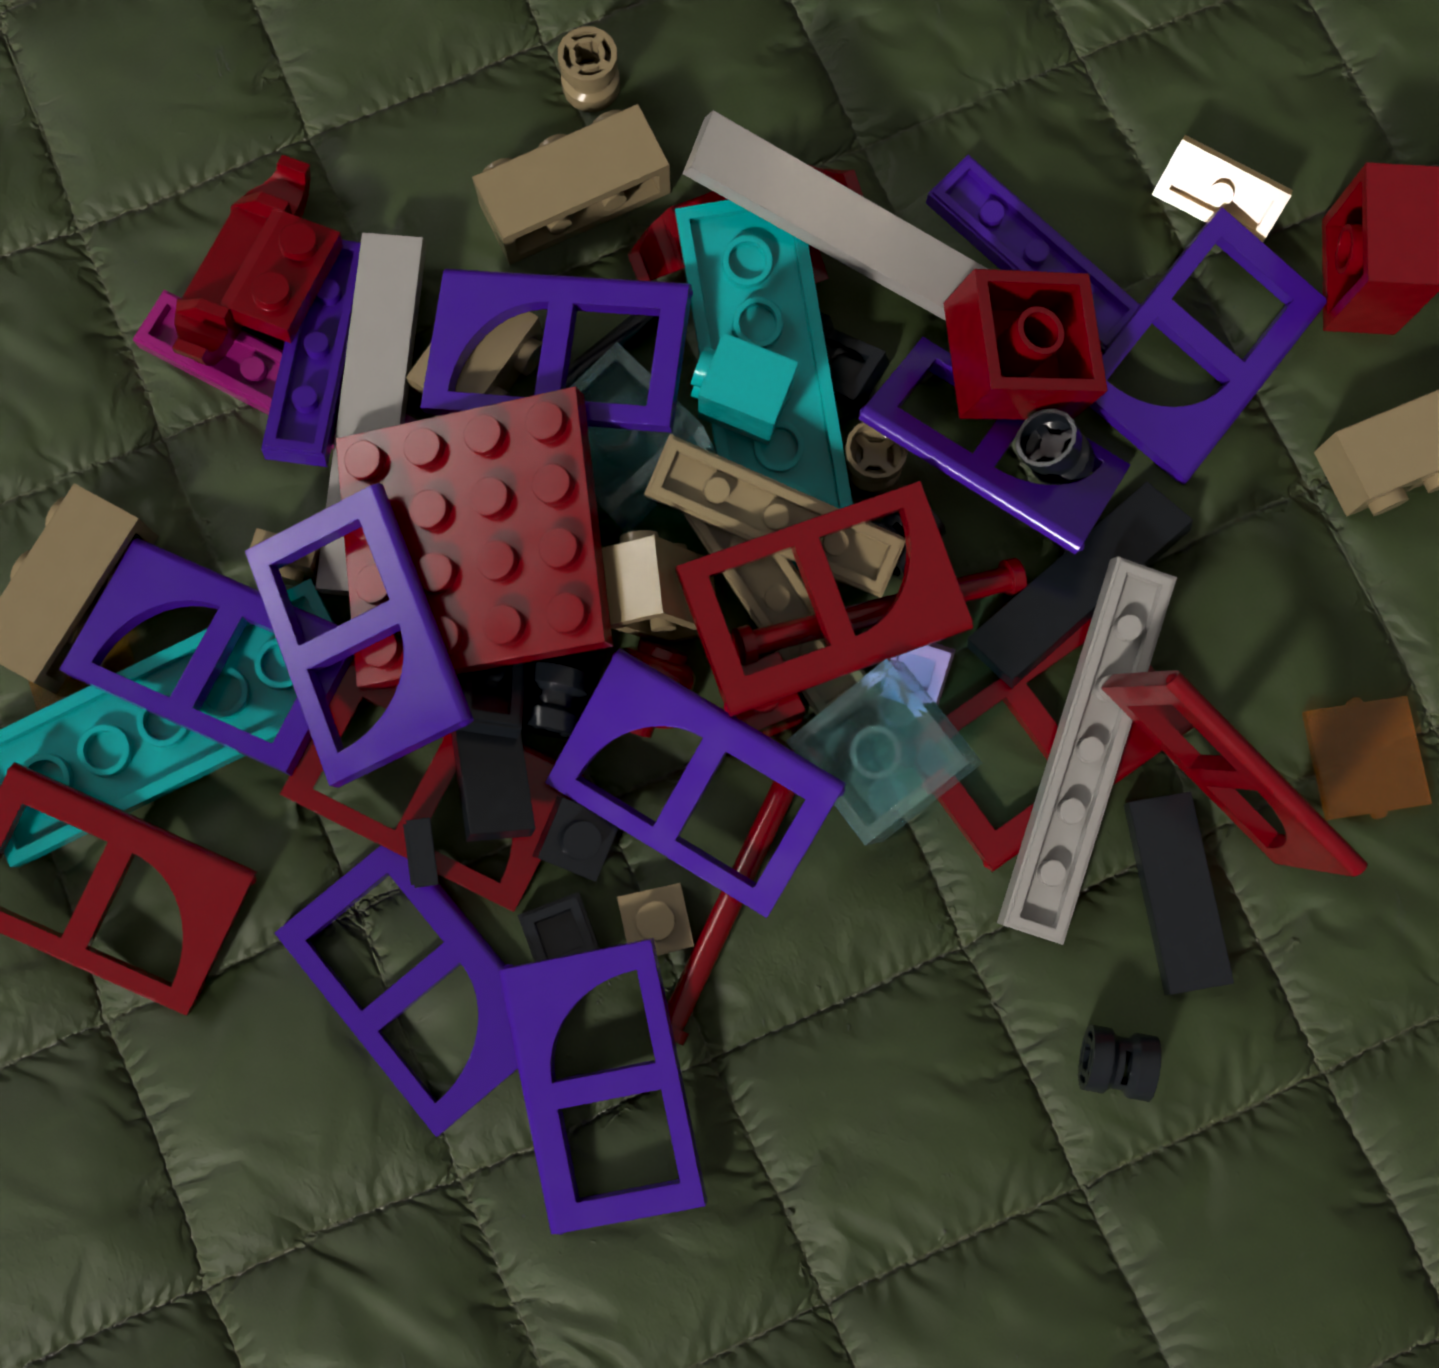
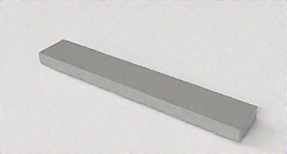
M713 110L704 118L683 171L685 176L946 321L943 303L973 269H987Z
M362 233L326 508L341 501L336 438L405 423L409 383L406 376L412 368L427 247L423 237ZM344 536L320 548L315 589L320 594L349 596Z
M1121 557L1110 559L997 920L998 924L1061 945L1064 944L1133 721L1101 687L1112 674L1148 672L1177 577Z

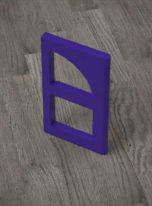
M1221 207L1210 217L1102 352L1108 391L1089 407L1176 482L1186 484L1327 304V300ZM1215 244L1285 304L1242 360L1172 300L1173 296ZM1153 324L1219 381L1222 386L1212 396L1202 402L1187 406L1168 407L1149 404L1135 399L1114 387L1107 379L1149 326Z
M445 268L441 281L420 408L426 414L446 415L524 398L520 396L455 392L464 364L479 342L498 325L519 314L547 309L534 395L566 388L577 311L659 316L647 406L585 401L588 427L673 433L690 304L693 296L692 286L688 283Z
M922 337L867 405L861 408L858 419L1074 555L1082 551L1085 547L1086 538L1129 469L1130 464L1087 438L1095 454L1093 473L1077 482L1061 485L1037 484L1015 478L995 467L1015 440L1020 426L1025 421L1018 419H997L972 454L900 409L929 371L955 387L951 354L925 337Z
M383 484L370 485L245 550L329 786L339 788L462 727H466L474 721ZM362 527L389 600L305 642L279 569ZM401 631L403 666L395 694L375 725L359 740L344 749L317 672Z
M134 539L59 670L75 679L292 776L312 738L298 698L294 701L273 743L200 711L247 623L249 622L274 633L260 592L257 589L142 539ZM190 606L208 607L218 610L170 697L100 666L107 654L123 636L140 623L157 614ZM293 606L305 642L339 626ZM354 654L317 672L328 705L348 670Z
M621 648L612 655L609 666L545 781L546 784L765 918L772 912L838 797L843 796L845 793L846 782L737 717H730L722 708ZM666 726L680 728L692 732L703 739L656 821L582 777V774L594 757L619 736L646 727ZM727 753L805 799L757 883L680 837Z
M380 845L274 932L435 1137H439L518 1069L499 975V969H502L505 963L440 884L415 888L414 885H411L407 858ZM390 875L444 943L363 1009L310 940ZM462 965L473 984L478 1005L477 1034L472 1052L462 1073L447 1093L437 1101L383 1034L382 1030L457 967Z
M654 937L515 966L507 964L502 969H499L551 1234L562 1235L571 1231L705 1207L708 1200ZM637 970L655 1060L556 1079V1044L564 1022L572 1009L589 991L599 984L620 974ZM661 1089L679 1179L580 1198L562 1109Z

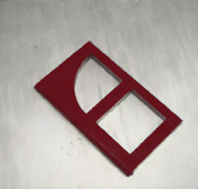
M921 481L675 567L677 577L723 699L724 710L730 717L973 629L972 617L970 616ZM899 511L906 542V564L900 589L885 615L871 628L855 636L820 538ZM791 549L827 647L745 676L709 577Z
M1092 618L1012 689L999 678L901 748L983 861L984 867L991 872L1019 853L1034 803L995 830L936 750V747L1003 701L1046 760H1048L1058 725L1027 683L1084 644ZM1150 665L1148 672H1155L1153 667ZM1153 705L1182 736L1194 728L1173 705ZM1134 721L1131 724L1113 785L1162 751Z
M355 659L351 662L329 704L341 740L363 699L386 710L397 689V686L375 690H365L357 687ZM450 733L442 737V743L395 830L314 790L324 770L312 738L292 776H289L280 795L407 858L403 824H406V820L428 817L431 819L456 773L452 735ZM523 744L536 829L532 836L512 838L509 859L500 883L435 851L439 875L512 912L515 911L541 859L532 855L557 796L572 800L545 783L557 760Z
M1179 670L1112 674L1103 684L1101 689L1274 864L1356 877L1365 871L1368 863ZM1153 705H1173L1221 755L1200 754ZM1236 789L1258 791L1278 815L1286 834H1279Z
M14 762L8 768L7 774L0 786V859L26 806L74 826L108 843L63 934L1 906L0 933L183 1015H189L251 886L257 881L258 872ZM135 855L144 859L162 875L173 892L179 907L183 940L180 963L173 983L91 947Z

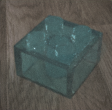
M616 342L570 387L576 386L584 394L585 401L647 406L651 374ZM678 400L673 433L588 427L597 507L624 534L628 533L660 504V502L644 496V492L669 434L710 452L715 450L703 425Z
M887 658L786 740L795 753L846 782L845 793L843 796L838 797L834 805L865 846L885 841L983 763L905 663Z

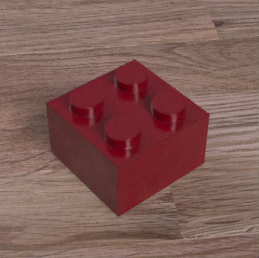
M1366 162L1322 219L1323 296L1326 298L1327 304L1323 307V331L1395 335L1439 292V166Z
M973 269L943 303L959 419L1026 420L1030 415L1043 409H1058L1066 412L1074 419L1108 391L1089 273Z

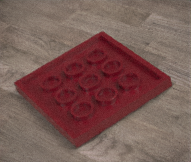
M576 386L336 438L341 500L370 485L383 484L456 675L613 647L584 394ZM362 527L344 535L351 619L389 600ZM401 631L354 654L357 687L365 690H375L399 684L403 666Z

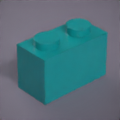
M723 332L716 351L704 347L691 380V385H694L691 397L698 399V418L769 445L791 389L799 362Z

